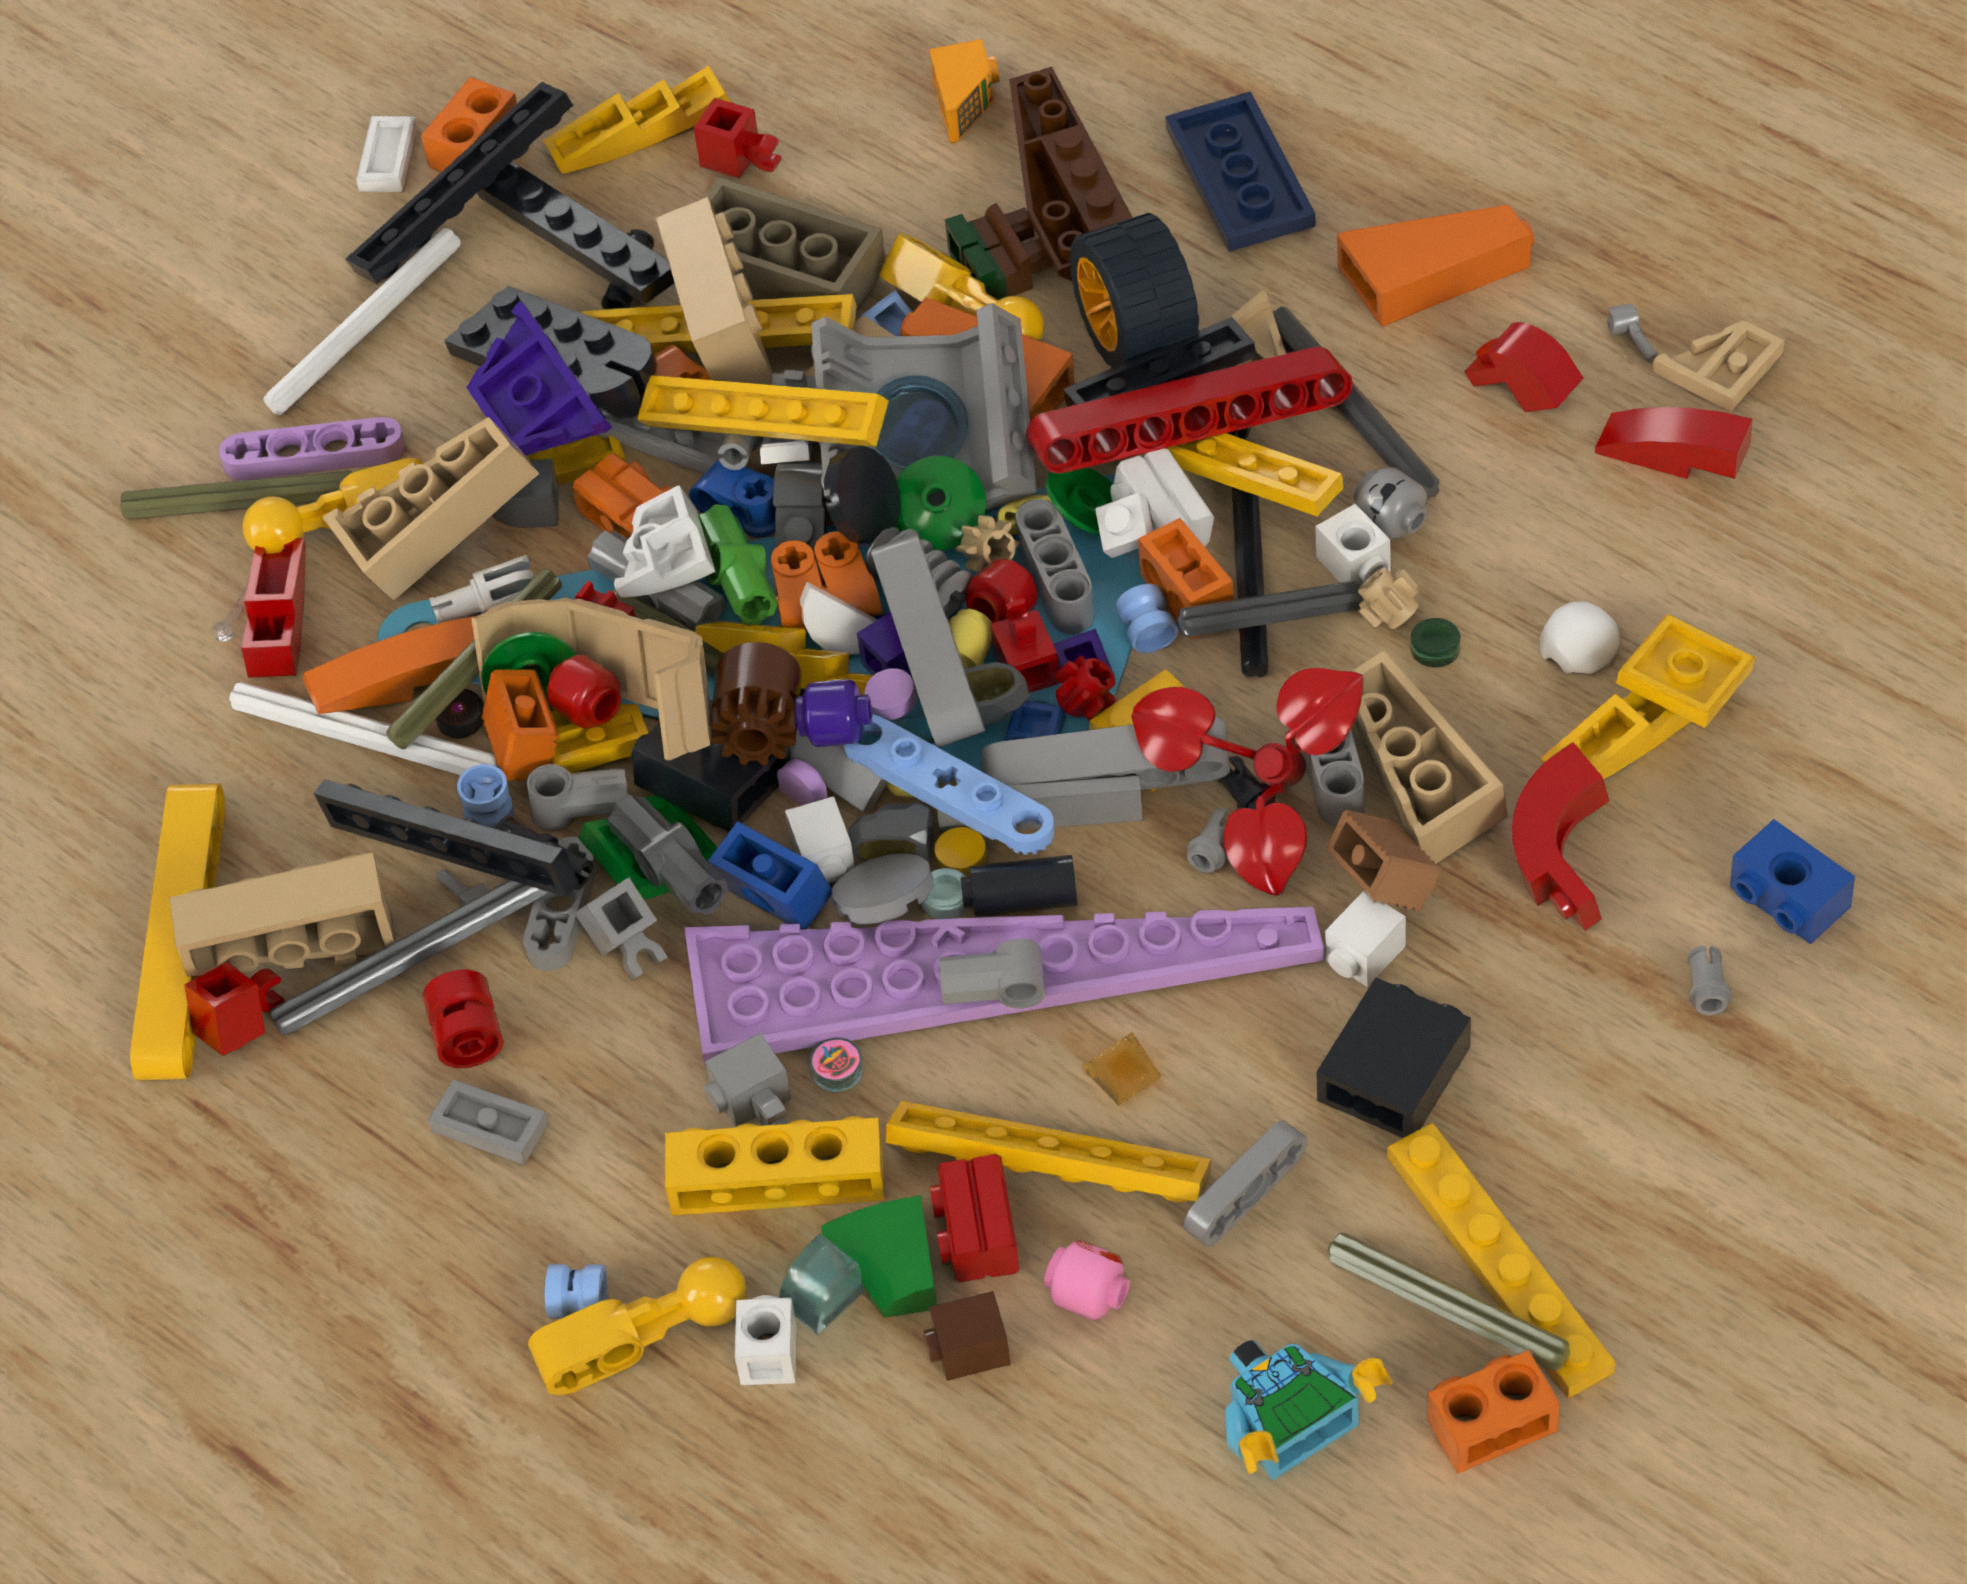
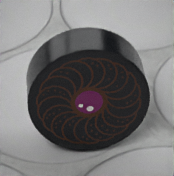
M463 689L435 719L440 732L452 738H464L476 733L484 723V720L481 719L484 709L482 700L475 692Z

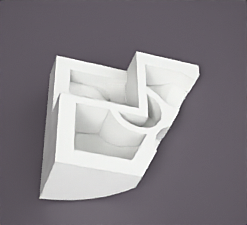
M680 485L636 507L632 520L634 531L632 536L626 541L623 555L629 562L624 577L615 578L614 587L620 597L649 595L683 586L716 572L697 510Z

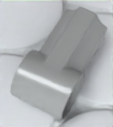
M556 764L539 766L530 773L527 779L529 805L533 822L544 830L556 831L570 825L575 817L612 813L615 803L627 796L625 768L570 773L564 767Z
M1008 940L1000 944L994 953L939 958L943 1005L999 999L1000 1003L1007 1007L1024 1009L1033 1007L1044 999L1045 984L1042 950L1040 945L1032 940Z

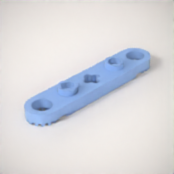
M872 714V724L864 725L863 728L864 736L867 735V732H870V735H873L874 732L876 736L880 735V739L871 745H861L858 743L843 745L847 758L853 759V763H860L866 766L878 777L992 840H999L1010 849L1013 848L1016 853L1021 851L1023 855H1028V852H1032L1034 855L1037 854V850L1043 852L1046 850L1047 845L1050 846L1052 844L1055 828L1053 815L1048 808L879 715ZM952 779L956 780L957 786L955 787L947 784L942 789L939 788V781L949 783ZM1027 820H1030V823L1036 821L1037 825H1041L1040 830L1033 834H1021L1016 831L1017 825L1021 826L1022 821L1024 824L1027 823Z

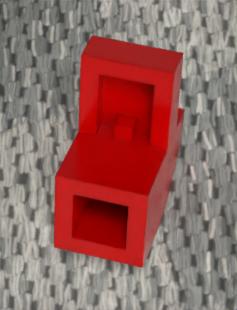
M1513 322L1499 338L1492 339L1483 344L1476 352L1477 358L1464 371L1474 387L1506 382L1524 412L1558 408L1583 380V376L1573 360L1557 340L1542 329L1522 322Z

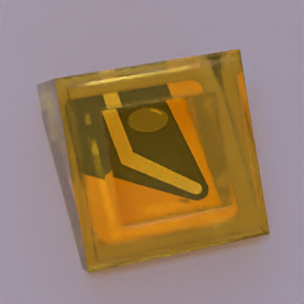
M1133 1032L1120 1038L1082 1064L1087 1074L1117 1105L1122 1104L1162 1076Z

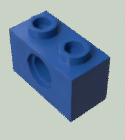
M1775 819L1733 855L1730 887L1734 889L1743 901L1748 904H1755L1772 916L1783 930L1788 933L1797 934L1809 944L1813 943L1851 908L1855 876Z
M738 821L708 860L725 878L730 892L787 924H800L801 930L808 929L832 895V889L817 864Z

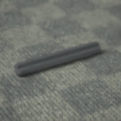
M1342 582L1185 607L1180 610L1178 626L1181 629L1182 635L1191 637L1358 610L1360 608L1359 603L1363 601V598L1358 593L1360 587L1357 582Z

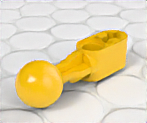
M902 232L898 233L878 274L882 279L921 302L927 297L976 317L977 309L993 303L1021 319L1023 335L1041 341L1045 323L1040 309L1034 302L1021 296H1008L1000 300L995 299L986 293L984 283L970 276L972 271L913 236Z
M404 458L353 472L342 480L338 491L323 494L316 502L299 507L281 497L269 496L259 499L248 508L244 515L242 523L244 539L253 551L255 546L265 548L266 554L280 553L284 548V544L293 541L295 538H302L304 532L323 527L332 530L322 516L336 508L344 512L359 503L357 499L359 494L371 487H375L379 491L400 478L399 470L412 462L416 465L424 464V462L417 458Z
M704 1257L694 1261L683 1271L678 1281L677 1290L657 1299L644 1296L626 1305L617 1299L597 1302L541 1327L530 1337L528 1347L547 1391L552 1395H567L633 1366L644 1353L643 1347L663 1339L670 1327L689 1319L707 1327H716L729 1323L736 1318V1300H746V1281L741 1271L732 1262L720 1257Z

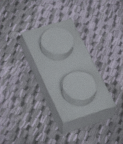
M454 1079L428 1119L431 1132L525 1165L549 1124L545 1111Z

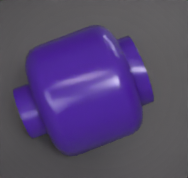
M840 679L812 682L806 686L803 696L796 698L795 712L799 734L801 737L807 736L815 747L855 744L862 737L864 725L872 724L869 694L860 695L856 683L852 680Z

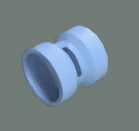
M1154 584L1135 586L1124 592L1116 602V610L1121 622L1129 626L1127 635L1133 649L1140 653H1151L1161 650L1170 645L1178 635V627L1173 615L1165 611L1167 603L1161 588Z
M489 764L475 765L465 770L459 777L457 790L460 802L463 804L464 818H471L481 825L497 829L496 825L503 817L510 816L513 818V802L509 795L506 775L501 769Z
M567 1264L548 1265L545 1278V1308L548 1318L561 1319L570 1313H575L597 1302L608 1299L607 1270L604 1264H587L582 1270L571 1269Z

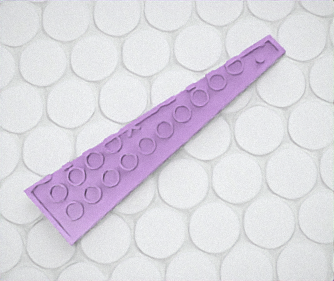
M1314 907L1240 909L1238 911L1199 910L1193 917H1166V912H1145V918L1114 919V913L1094 914V920L1063 921V915L925 919L920 922L894 920L884 921L878 927L853 928L851 922H831L830 929L802 930L800 929V924H780V930L750 931L749 925L684 927L704 1063L759 1033L762 1034L776 1054L817 1047L831 1040L853 1041L1324 961V946ZM1013 939H1028L1040 945L1043 959L1045 996L1039 1004L1029 1008L1014 1009L1003 1005L998 999L943 1005L939 958L994 953L1000 944Z

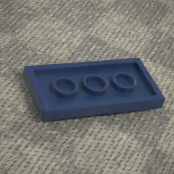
M1251 91L1165 116L1166 130L1229 252L1316 226L1315 212Z

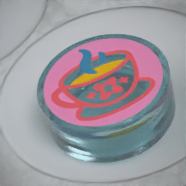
M830 1038L824 1040L813 1049L810 1055L809 1062L812 1078L819 1087L827 1091L839 1092L850 1089L859 1082L863 1075L864 1067L861 1051L854 1042L848 1039Z

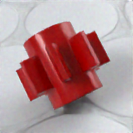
M1079 656L1074 662L1068 661L1054 675L1062 684L1055 691L1056 700L1060 707L1073 717L1080 718L1085 715L1088 720H1091L1098 713L1100 714L1113 705L1117 700L1109 692L1116 685L1115 676L1112 670L1099 659L1089 658L1086 660L1083 656Z

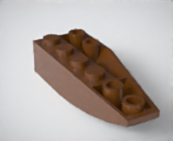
M1048 67L1009 79L1027 214L1058 275L1072 281L1070 248L1075 237L1133 218L1054 69Z

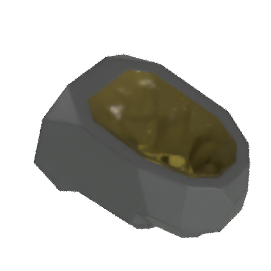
M992 662L965 668L984 726L1003 721L1009 713L1020 709L1029 697L1025 677L1011 665Z
M923 802L886 804L878 809L876 813L861 816L849 827L848 831L853 855L866 862L870 859L889 854L908 853L919 855L927 862H930L933 843L932 806Z

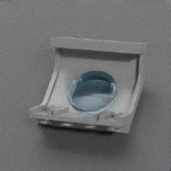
M991 303L977 309L978 326L962 333L898 337L863 336L828 317L812 322L813 344L811 353L815 367V389L876 393L889 400L877 446L866 447L875 449L887 460L896 479L906 467L917 460L930 456H947L960 460L977 474L986 494V512L1037 492L1033 450L1025 437L1026 428L1030 423L1020 318ZM819 442L821 446L823 472L821 484L823 490L824 477L831 459L837 452L860 445ZM830 489L824 490V497L831 500ZM933 492L929 495L927 502L931 506H940L944 503L946 496L941 492Z

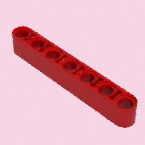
M1312 347L1044 412L1030 421L1026 428L1025 437L1029 446L1050 472L1066 473L1334 407L1348 398L1352 391L1353 380L1352 376L1328 349Z

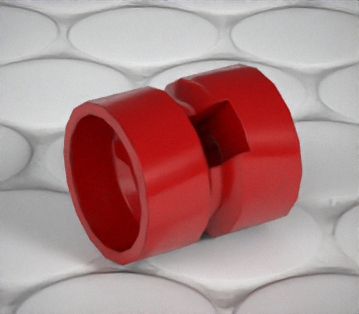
M470 969L453 970L437 976L425 986L422 997L429 1024L432 1026L431 1032L439 1061L453 1068H471L486 1063L501 1051L504 1041L496 1012L493 1011L494 1004L487 978L484 975Z

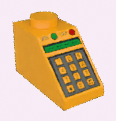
M982 39L929 49L933 84L950 143L960 141L994 102L992 83L1000 81L995 55L987 57Z

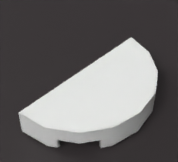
M806 582L800 597V606L802 608V621L811 639L824 650L849 652V655L860 654L857 632L878 619Z

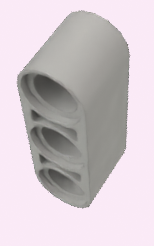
M1030 500L1022 504L1016 513L1018 541L1021 544L1019 546L1020 554L1028 572L1035 581L1039 597L1055 629L1071 635L1082 633L1093 624L1095 618L1091 579L1059 510L1048 500Z
M1351 730L1344 741L1331 752L1314 756L1302 750L1317 809L1322 820L1328 825L1336 827L1344 811L1350 810L1364 813L1363 771Z

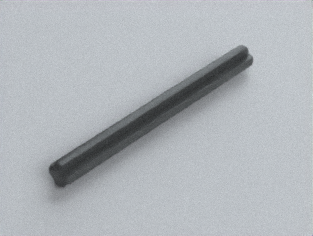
M1280 306L1276 311H1273L1283 346L1289 353L1312 347H1322L1288 308ZM1353 383L1352 391L1348 398L1341 404L1336 405V407L1389 467L1398 468L1421 484L1427 493V500L1430 497H1435L1440 491L1438 487L1440 484L1439 479Z
M508 880L275 1006L270 1011L271 1017L282 1035H288L543 897L549 892Z

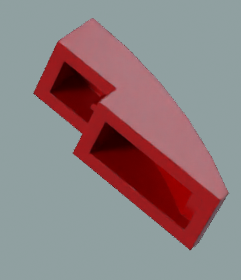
M1683 407L1638 408L1611 413L1595 446V454L1685 479L1688 478L1692 467L1735 479L1750 447L1753 419L1720 411Z
M295 538L293 541L284 544V548L280 553L266 554L264 547L255 546L244 599L247 621L241 646L248 678L296 676L304 612L306 552L304 538Z

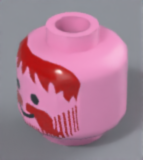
M1077 1240L1072 1242L1067 1248L1059 1247L1055 1251L1046 1270L1044 1285L1050 1289V1297L1057 1307L1090 1320H1098L1110 1308L1120 1309L1127 1297L1130 1280L1124 1277V1263L1118 1254L1089 1242Z

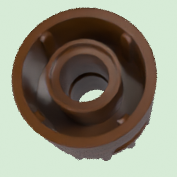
M750 642L737 645L720 657L715 672L710 727L712 728L711 743L722 744V756L729 757L734 753L739 757V763L742 765H746L749 760H758L764 766L768 764L769 756L772 753L777 758L784 759L787 746H795L797 735L795 703L796 698L801 695L802 670L793 655L773 644Z

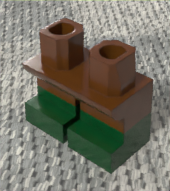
M996 202L986 210L984 217L967 222L963 214H959L945 219L948 252L952 259L972 271L970 276L984 283L986 293L997 300L1008 296H1016L1033 289L1032 274L1052 267V262L1040 238L1025 244L1021 243V241L1035 237L1034 227L1025 207L1003 214Z

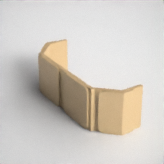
M567 597L557 600L535 599L505 602L471 618L483 702L486 700V694L482 685L481 670L488 653L498 643L513 635L526 632L547 633L567 642L577 655H586L613 672L620 682L622 699L658 709L664 759L670 761L688 752H696L710 745L712 732L710 727L711 707L702 636H699L696 632L652 619L643 620L629 616L617 609L582 599H570ZM528 664V665H525V666H526V667H531V666H534L535 664Z

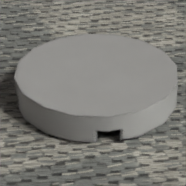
M908 853L889 854L870 859L851 868L842 875L832 888V900L837 914L840 917L848 915L850 922L858 924L880 923L904 915L903 913L908 912L906 904L914 901L916 898L919 904L923 903L934 888V879L929 863L921 856Z

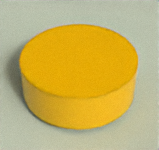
M956 827L942 833L935 843V857L938 868L955 869L962 872L966 877L970 876L969 866L983 865L987 860L986 845L981 834L967 827Z

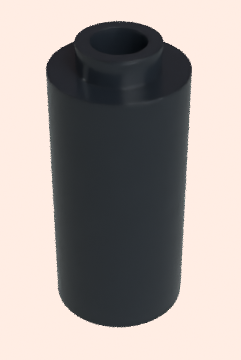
M1072 855L969 866L970 876L960 877L964 908L974 907L975 917L1078 906Z

